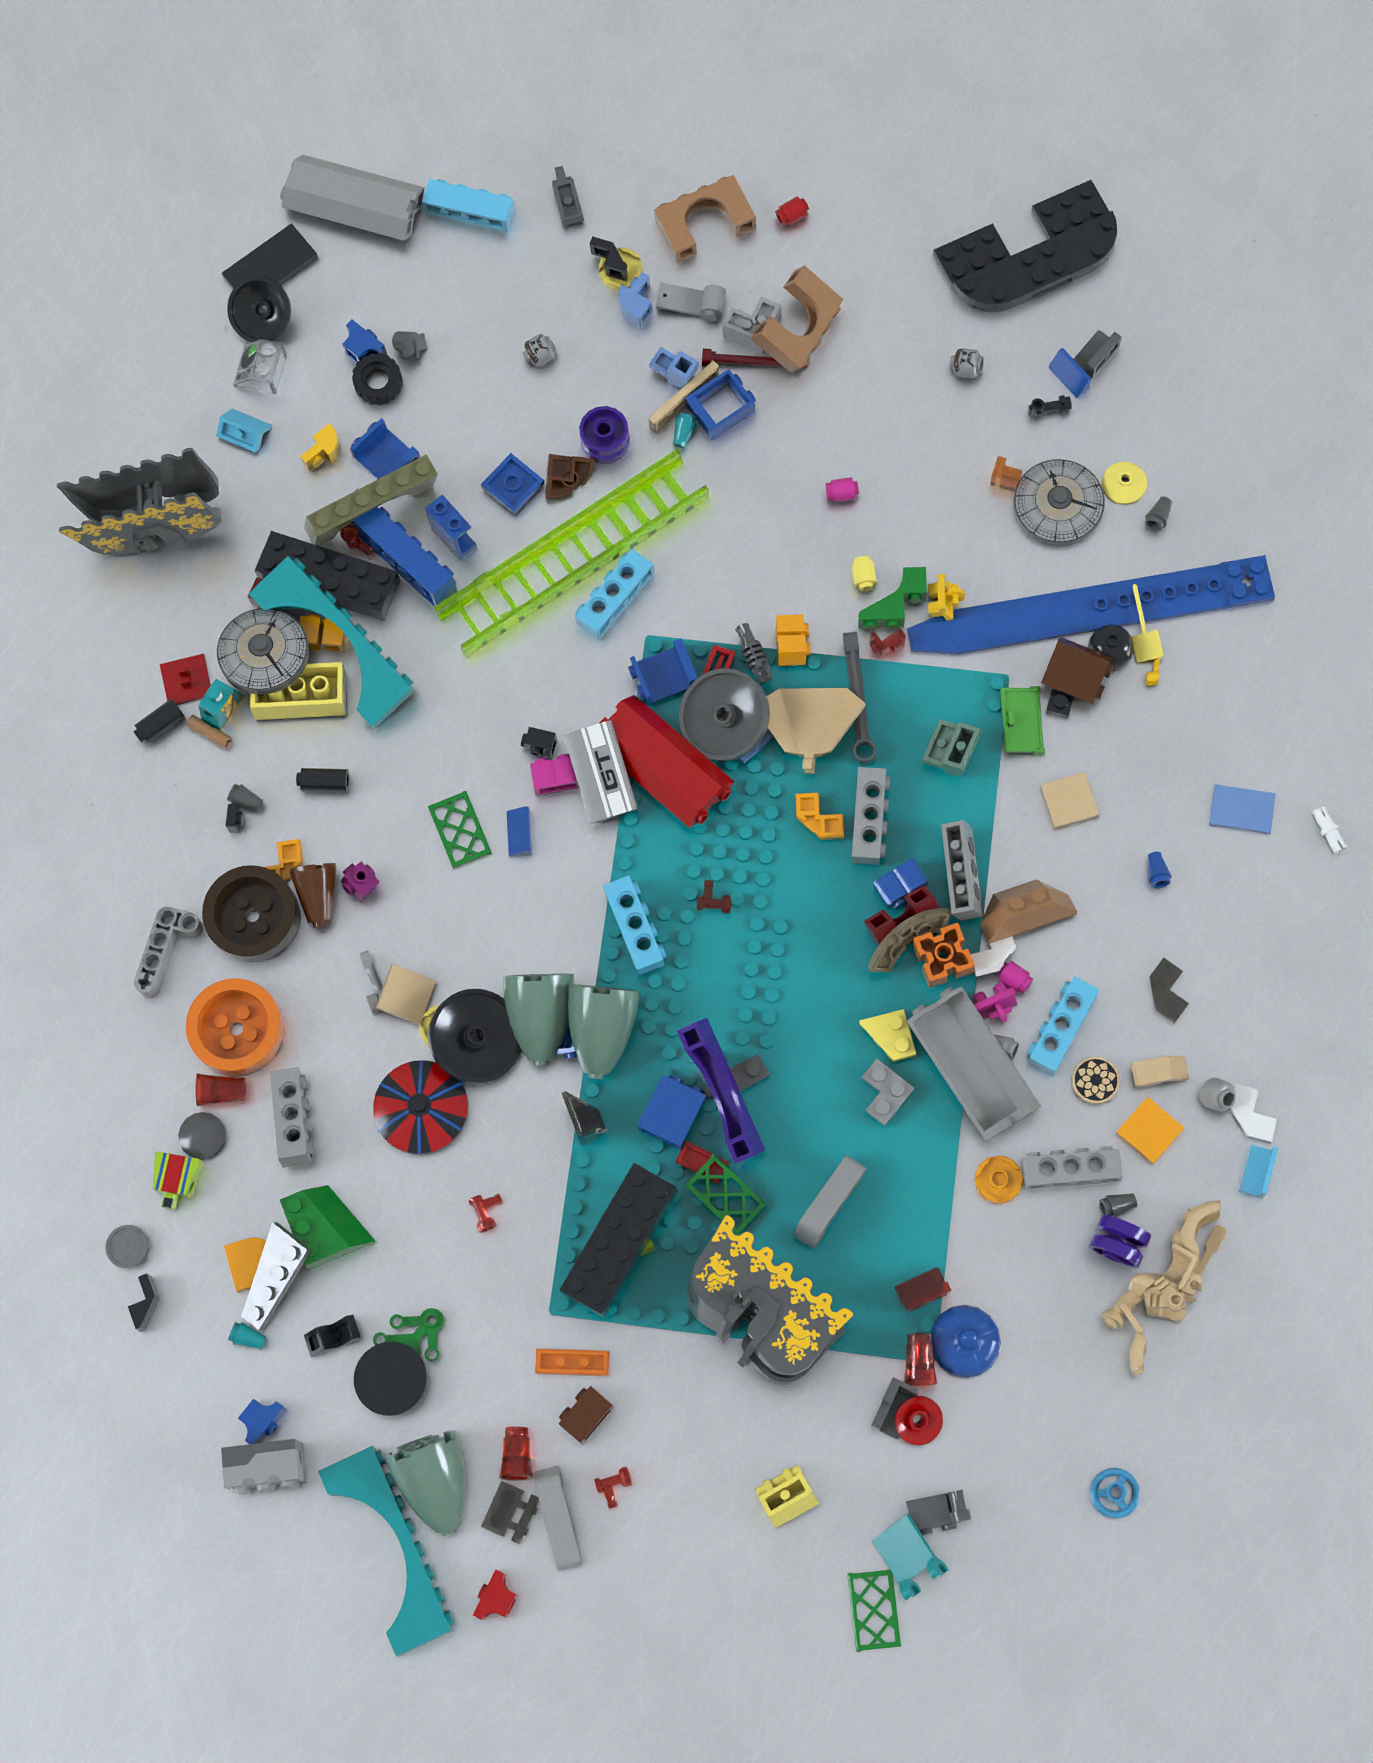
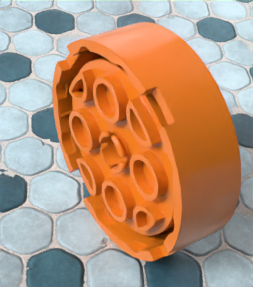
M224 979L206 987L194 999L186 1018V1036L192 1051L208 1068L226 1076H246L263 1069L274 1059L284 1039L285 1025L279 1006L263 987L245 979ZM235 1023L243 1025V1031L239 1035L231 1034V1028Z

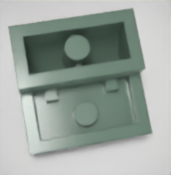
M939 719L923 755V763L943 769L946 774L954 776L963 775L982 733L981 729L961 722L957 725Z

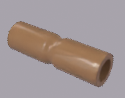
M192 715L187 721V727L207 737V739L226 749L230 745L232 737L212 727L199 717Z

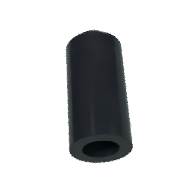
M171 698L134 725L136 730L133 732L141 743L144 740L149 743L185 716Z
M301 768V772H297L296 785L300 786L301 791L348 792L350 776L348 769Z

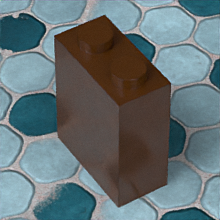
M1060 637L1041 683L1093 704L1095 699H1100L1104 692L1105 686L1102 685L1104 677L1109 678L1114 665L1110 664L1112 657Z

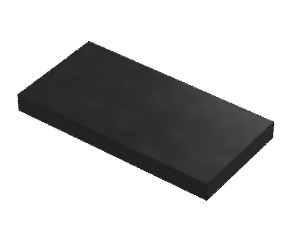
M291 223L221 274L232 289L242 280L253 276L268 277L281 284L317 259L318 255Z

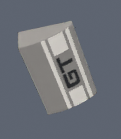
M609 720L565 734V742L590 824L600 823L637 810V804L612 721Z

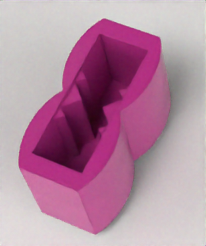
M569 754L559 755L554 760L539 758L530 764L535 795H546L557 791L579 788Z

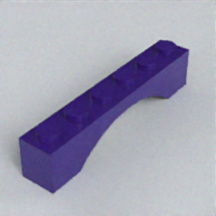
M708 1018L677 1030L686 1053L701 1071L714 1096L723 1124L725 1142L734 1163H739L765 1150Z

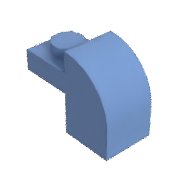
M641 272L638 278L635 277L631 281L629 288L622 284L619 290V304L623 317L640 329L653 312L652 302L643 297L650 287V278L643 272Z
M660 347L649 363V368L667 378L668 383L683 388L698 370L699 361L682 351L674 355Z

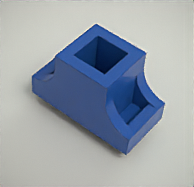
M353 319L347 323L346 327L349 336L342 344L347 356L357 363L364 356H369V354L382 353V355H387L385 345L377 339L373 331L370 329L365 330Z
M253 1399L238 1417L247 1428L245 1441L248 1444L261 1443L266 1436L270 1437L278 1428L276 1423L288 1409L277 1401L272 1405L264 1406Z

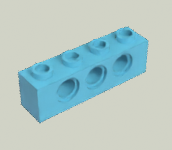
M634 549L620 557L619 565L606 574L603 584L600 587L594 588L588 602L581 604L575 613L577 625L596 639L603 635L654 573L653 563ZM625 573L633 574L629 579L622 578ZM611 590L619 591L615 596L608 595V592ZM597 607L605 608L601 613L594 612V609Z
M628 875L603 885L605 895L638 976L664 966L663 958L667 956L662 944L657 945L654 937L658 936L654 924H649L646 916L649 915V911L645 902L640 903L637 895L641 894L637 882H632ZM626 899L634 902L629 908L621 906V903ZM634 920L642 922L641 927L638 929H633L629 925ZM643 941L651 944L647 950L639 949L638 945Z
M1075 976L1071 982H1065L1060 992L1064 996L1060 1003L1055 1001L1049 1012L1053 1015L1049 1023L1044 1021L1038 1034L1042 1035L1038 1043L1033 1041L1027 1052L1030 1055L1028 1063L1054 1076L1100 989ZM1075 1000L1079 1004V1008L1070 1009L1066 1002ZM1063 1020L1068 1024V1028L1065 1030L1058 1029L1055 1022ZM1049 1040L1054 1041L1057 1048L1055 1050H1048L1044 1043Z

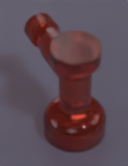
M348 524L340 531L341 538L350 549H358L367 556L372 554L373 548L367 546L359 539V531L356 526Z
M705 880L703 896L697 897V910L713 908L721 909V912L724 914H730L731 895H724L721 899H712L714 882Z
M498 1193L494 1197L484 1200L481 1195L470 1198L468 1200L469 1205L473 1206L479 1220L476 1225L478 1232L483 1233L493 1229L496 1226L495 1220L487 1216L485 1209L502 1203L500 1194Z
M627 1466L620 1468L617 1475L601 1480L600 1478L594 1479L598 1493L604 1492L609 1509L618 1506L612 1486L622 1484L624 1487L632 1486Z

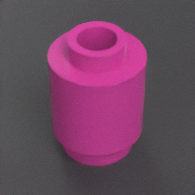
M852 477L834 479L829 483H825L828 501L855 500V495L859 494L858 482L853 481Z
M1012 960L1009 963L1004 962L1002 968L997 971V974L1000 975L998 980L1009 988L1013 987L1016 993L1019 991L1024 994L1034 979L1029 976L1030 973Z

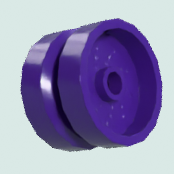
M600 406L588 411L583 416L579 431L582 449L586 456L595 459L594 462L600 464H610L622 459L630 445L628 422L624 415L616 408Z
M1101 1215L1097 1228L1103 1234L1093 1235L1088 1247L1112 1261L1138 1268L1143 1255L1137 1248H1146L1151 1239V1234L1125 1220L1110 1215Z

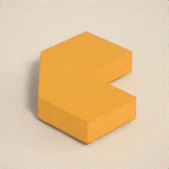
M819 793L795 794L796 819L820 840L844 839L843 814L820 815Z
M300 839L277 842L279 864L265 867L280 875L286 883L291 879L289 869L303 864Z

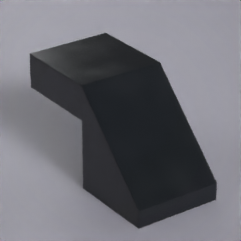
M592 236L590 241L591 254L607 259L604 265L606 276L627 282V267L614 243Z
M147 1273L138 1277L146 1299L128 1306L135 1329L140 1332L146 1330L160 1300L153 1278Z
M354 1315L345 1316L330 1325L316 1327L304 1334L311 1358L347 1346L361 1338Z

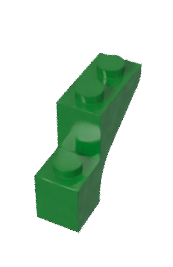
M903 567L902 582L899 588L894 593L861 610L858 615V628L875 630L879 627H886L889 630H896L904 627V601L912 604L926 601V567Z

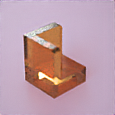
M998 456L990 485L1015 492L1022 476V470L1006 466L1007 458Z

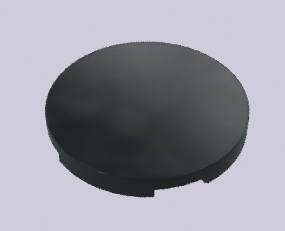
M383 1342L367 1350L358 1361L354 1372V1388L361 1403L372 1412L383 1416L402 1415L412 1410L423 1398L427 1386V1369L421 1356L408 1345L399 1342Z

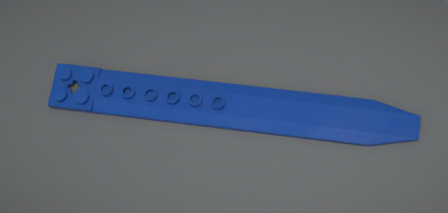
M1263 555L1222 562L1206 567L953 610V620L946 621L943 616L933 617L907 628L911 652L959 655L1093 632L1101 626L1109 624L1121 627L1140 624L1132 587L1133 584H1136L1145 623L1274 601L1275 594L1266 556ZM1244 577H1249V579H1252L1250 586H1247L1241 580H1244Z

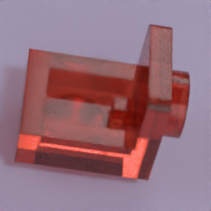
M900 628L882 641L873 631L870 634L869 645L875 654L879 653L885 658L892 652H899L905 646L906 634Z

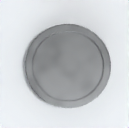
M123 1225L116 1228L110 1233L106 1241L107 1257L114 1265L122 1268H129L139 1264L145 1258L148 1251V1239L145 1233L133 1225Z

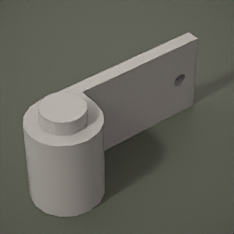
M660 282L656 308L700 316L707 320L715 321L722 317L726 289L712 284L705 286L703 291Z

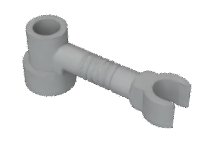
M369 950L360 953V958L375 992L366 996L370 1009L374 1014L381 1011L376 1009V1005L383 987Z

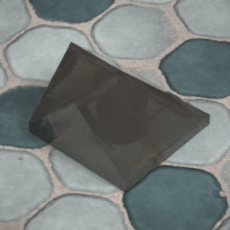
M566 1091L561 1093L581 1146L588 1144L607 1132L597 1108Z

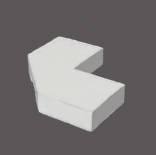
M1012 936L990 943V950L971 954L975 965L974 973L976 977L997 972L1002 968L1006 958L1012 955L1016 949Z
M1235 1084L1236 1101L1230 1108L1231 1113L1236 1117L1246 1137L1271 1143L1277 1119L1253 1113L1258 1089Z

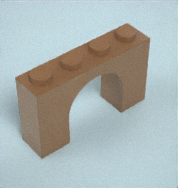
M734 175L722 177L709 186H701L695 192L683 194L670 203H662L654 209L655 221L676 262L697 254L696 242L686 223L690 215L699 209L714 208L721 211L727 217L736 236L756 228V216Z
M805 265L794 270L783 287L801 302L806 309L808 327L803 336L794 335L773 317H770L760 323L751 337V340L789 372L797 369L801 370L806 366L809 361L807 357L810 352H813L818 347L820 336L828 331L830 320L840 312L841 308L839 306L844 300Z

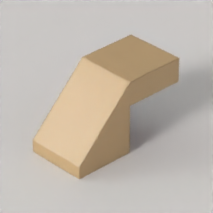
M1164 1056L1131 1063L1135 1087H1152L1163 1082L1185 1081L1189 1079L1184 1056Z

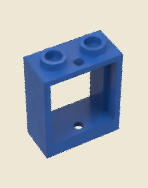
M729 369L685 397L687 410L697 419L696 421L711 440L755 412L756 399L750 390L746 391L740 377L737 374L733 375ZM729 386L744 406L716 424L701 403Z

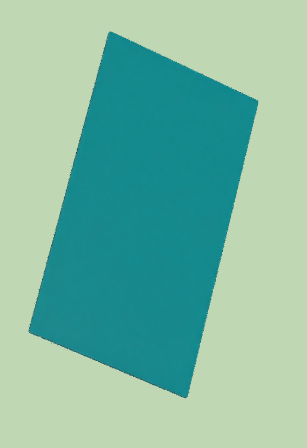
M646 636L642 659L674 648L673 641L680 638ZM682 639L698 678L703 674L713 646L717 645L736 652L730 669L741 671L758 682L742 654V645ZM763 648L769 661L773 678L771 681L760 685L766 696L778 689L848 688L850 690L845 656L810 653V656H806V665L778 666L777 649ZM717 652L710 671L715 670L721 653ZM728 655L725 656L721 669L725 667ZM860 658L869 736L876 746L875 760L869 765H860L854 760L853 747L856 743L854 722L831 753L823 754L822 757H815V774H805V770L802 769L804 757L785 753L775 737L745 764L740 759L732 761H714L709 759L734 781L730 788L731 794L725 801L720 800L711 805L707 812L709 816L702 824H696L690 828L628 775L638 809L622 814L619 817L610 882L628 875L632 882H637L641 892L637 896L640 903L645 902L649 911V915L646 916L649 924H654L658 934L654 938L657 945L662 944L667 957L663 958L664 966L638 976L610 904L607 901L595 986L638 990L640 997L630 1039L612 1071L608 1075H604L603 1079L589 1078V1073H585L583 1070L549 1306L551 1315L710 1336L717 1335L715 1331L702 1324L693 1315L688 1306L686 1293L695 1262L715 1234L721 1220L684 1186L696 1173L675 1163L680 1150L639 1131L637 1127L663 1075L667 1077L674 1075L683 1081V1085L688 1087L694 1085L703 1091L709 1087L699 1068L686 1053L677 1033L679 1029L708 1018L729 1068L759 1054L770 1074L768 1078L740 1092L765 1148L763 1152L739 1163H734L725 1142L723 1124L714 1098L709 1101L707 1099L705 1104L702 1103L685 1137V1142L688 1141L729 1162L728 1167L767 1204L738 1235L746 1231L751 1232L755 1238L752 1245L754 1250H760L763 1247L772 1248L774 1251L773 1265L778 1266L783 1262L791 1263L794 1269L791 1277L794 1281H798L803 1277L810 1278L813 1281L811 1289L813 1296H818L824 1292L829 1293L833 1298L830 1306L832 1311L837 1312L841 1308H848L853 1312L854 1316L843 1326L846 1332L828 1351L922 1363L935 1362L929 1339L932 1325L941 1314L963 1106L910 1026L909 1030L916 1056L892 1062L885 1054V1051L873 1041V1038L866 1030L861 1028L859 1020L904 1009L906 1019L908 1020L914 1016L913 1010L923 1004L925 1007L936 1003L941 999L939 994L950 987L955 990L962 986L974 1004L973 995L976 991L977 977L975 973H971L955 979L954 974L948 975L946 983L929 988L922 972L923 964L926 963L925 961H918L912 946L913 941L906 945V950L896 961L892 972H871L867 967L877 949V945L872 941L864 921L883 909L891 918H898L905 912L906 904L898 909L893 907L888 910L874 889L873 882L912 858L927 878L928 886L926 888L934 895L939 908H948L951 911L941 824L960 820L966 821L973 829L984 917L1003 741L1000 688H1008L1009 676L1007 674ZM686 691L647 705L645 698L640 699L683 736L679 724V709ZM939 719L957 725L961 722L980 728L982 731L964 774L961 776L946 774L945 770L924 764L922 761ZM860 746L857 748L856 754L862 759H867L871 757L873 751L869 746ZM858 767L886 769V776L890 777L889 791L885 790L884 799H889L888 813H883V821H887L886 835L881 837V843L886 844L885 858L880 857L879 865L851 863ZM869 790L866 793L872 798L879 795L876 790ZM819 793L820 815L843 814L844 839L820 840L796 819L795 794ZM868 812L865 815L869 820H874L878 817L874 812ZM871 834L863 837L866 842L876 840L875 836ZM626 899L621 903V906L629 908L634 902ZM951 913L947 926L955 923L959 924L965 939L964 946L961 947L962 950L969 949L970 954L980 952L982 935L980 924L983 917L960 921ZM634 920L629 926L633 929H638L641 927L642 922ZM934 933L932 935L933 937L938 936L939 933ZM643 941L638 945V948L647 950L651 944ZM940 952L939 957L947 959L948 954L944 955V952ZM876 1059L914 1087V1091L885 1127L866 1113V1109L878 1096L879 1092L866 1083L862 1076ZM848 1155L865 1166L867 1170L827 1227L817 1247L813 1250L793 1237L805 1212L845 1156ZM633 1163H636L676 1186L678 1192L650 1238L656 1250L639 1257L608 1313L603 1318L560 1292V1288ZM727 1178V1193H741V1186L733 1178ZM697 1179L692 1186L699 1193H706L705 1179ZM723 1179L720 1180L718 1185L709 1180L710 1193H724ZM728 1196V1211H742L741 1196ZM745 1196L746 1211L755 1210L759 1203L751 1196ZM710 1197V1203L718 1211H724V1197ZM728 1214L735 1220V1227L738 1228L742 1223V1214ZM744 1320L730 1338L743 1340L748 1334L749 1323Z

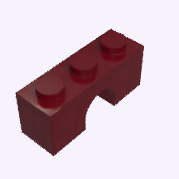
M924 885L904 896L906 910L900 917L891 918L883 909L864 921L872 941L877 947L896 926L920 912L939 908L934 895Z

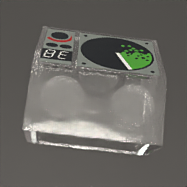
M260 339L244 345L233 386L276 394L287 357L283 343Z

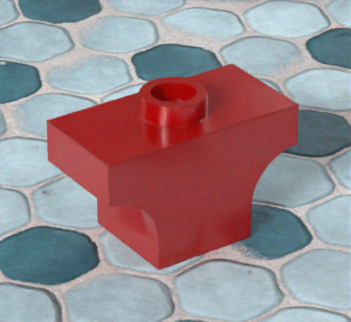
M495 1569L488 1585L483 1584L477 1596L480 1598V1601L473 1616L481 1620H485L490 1614H499L508 1618L519 1595L507 1588L505 1582L506 1574Z

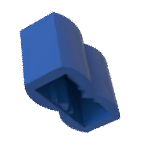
M913 858L873 882L874 889L888 910L893 907L894 909L902 907L906 904L904 896L922 885L928 886L927 878Z

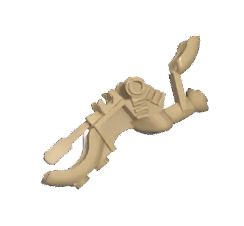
M1221 1200L1206 1202L1197 1207L1194 1206L1192 1210L1188 1208L1182 1220L1185 1222L1182 1230L1177 1229L1171 1240L1173 1243V1258L1170 1268L1160 1275L1157 1273L1136 1274L1132 1277L1128 1290L1117 1300L1112 1308L1100 1314L1104 1319L1103 1323L1112 1329L1117 1327L1124 1328V1319L1126 1318L1136 1333L1129 1351V1363L1133 1376L1141 1375L1144 1371L1147 1340L1144 1337V1330L1131 1313V1310L1140 1301H1144L1147 1317H1160L1174 1322L1182 1321L1187 1314L1185 1310L1186 1301L1190 1303L1196 1302V1298L1192 1297L1196 1295V1291L1192 1289L1202 1291V1286L1200 1285L1202 1284V1278L1200 1276L1204 1273L1212 1254L1219 1250L1227 1234L1226 1228L1220 1225L1215 1226L1205 1244L1206 1251L1201 1260L1199 1259L1200 1251L1195 1241L1196 1235L1202 1227L1220 1218Z

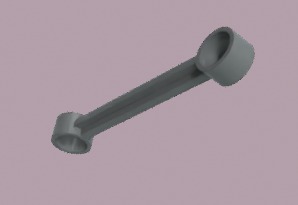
M857 631L843 633L850 691L865 703ZM865 706L854 721L856 743L853 747V758L860 765H869L876 757V746L869 736ZM869 746L873 754L867 759H862L856 754L857 748Z

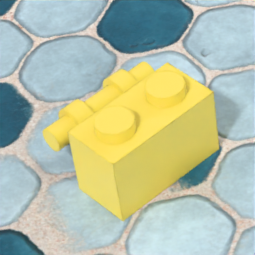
M799 1465L791 1469L786 1468L782 1470V1474L772 1480L768 1478L763 1481V1485L755 1489L762 1506L776 1528L819 1504Z

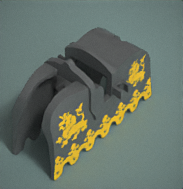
M186 448L182 450V456L164 454L161 456L160 462L148 459L140 462L141 467L138 468L131 465H123L120 467L119 473L107 470L101 471L99 478L96 479L90 476H82L79 478L78 484L66 481L57 483V488L89 519L81 523V528L63 526L59 528V532L89 550L103 555H126L135 552L141 554V550L149 552L158 549L162 540L167 543L186 542L189 539L213 530L221 523L220 508L211 507L207 504V502L212 501L219 495V481L212 469L198 456L193 448ZM162 496L169 497L170 499H166L163 506Z
M725 1215L715 1234L695 1262L686 1293L689 1309L702 1324L717 1333L716 1336L722 1344L731 1337L744 1320L749 1323L748 1334L742 1341L741 1351L743 1355L737 1363L741 1367L750 1364L760 1376L778 1385H791L799 1382L811 1371L826 1351L846 1332L843 1326L854 1314L848 1308H841L837 1312L832 1311L830 1306L833 1298L829 1293L824 1292L818 1296H813L811 1294L813 1281L810 1278L803 1277L798 1281H794L791 1277L794 1270L791 1263L783 1262L778 1266L773 1265L774 1251L772 1248L763 1247L760 1250H754L752 1247L755 1240L754 1235L749 1231L735 1235L733 1233L735 1220L730 1215Z

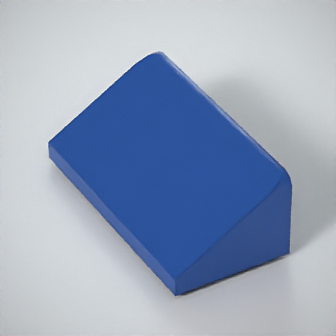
M1061 348L1049 364V369L1078 398L1089 390L1091 378L1066 350Z
M529 806L507 811L509 856L532 855Z

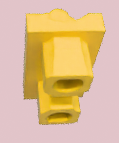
M945 574L938 575V582L928 584L930 597L932 599L938 598V601L928 604V611L931 616H943L946 621L953 620V606H958L959 602L965 599V591L959 588L958 584L947 582Z

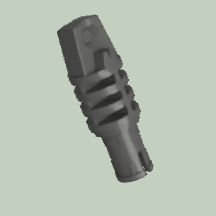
M743 623L742 626L745 633H743L740 625L735 628L742 643L741 651L750 671H752L760 685L773 679L769 661L761 643L755 640L749 624Z

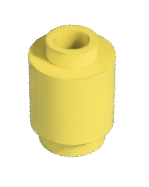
M869 556L857 557L853 560L854 564L852 565L855 588L860 589L862 592L871 591L877 585L874 562L871 561Z

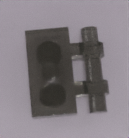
M501 1481L481 1527L502 1537H505L509 1528L515 1531L511 1541L520 1544L523 1536H526L529 1529L527 1527L532 1516L537 1513L538 1508L536 1507L539 1497L531 1494L528 1503L523 1502L521 1499L525 1492L524 1490ZM517 1508H520L524 1512L517 1524L512 1522Z

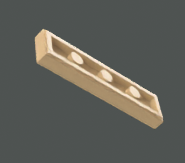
M712 361L648 418L650 429L658 432L686 406L685 397L719 376V365Z

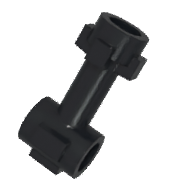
M1061 395L1057 401L1045 403L1042 399L1036 398L1029 405L1028 412L1033 418H1040L1043 412L1058 409L1061 410V413H1066L1072 409L1070 396L1065 397Z

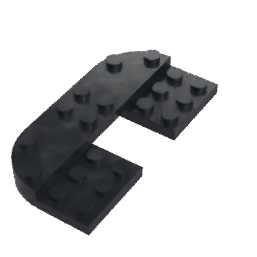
M1092 180L1032 205V212L1048 239L1012 256L993 223L934 249L933 255L958 298L972 308L976 306L985 309V312H1001L1031 300L1034 294L1067 279L1074 281L1100 268L1109 259L1114 248L1117 236V222L1113 211L1108 210Z

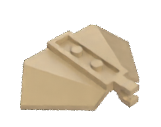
M848 688L778 689L767 696L770 709L768 729L785 753L804 757L802 769L805 770V774H815V757H822L823 754L832 752L864 709L866 703Z

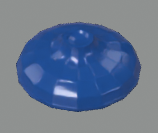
M969 1305L950 1307L941 1313L932 1325L929 1339L932 1355L939 1366L951 1375L964 1378L979 1376L991 1368L999 1356L1001 1345L999 1329L991 1316L980 1308Z

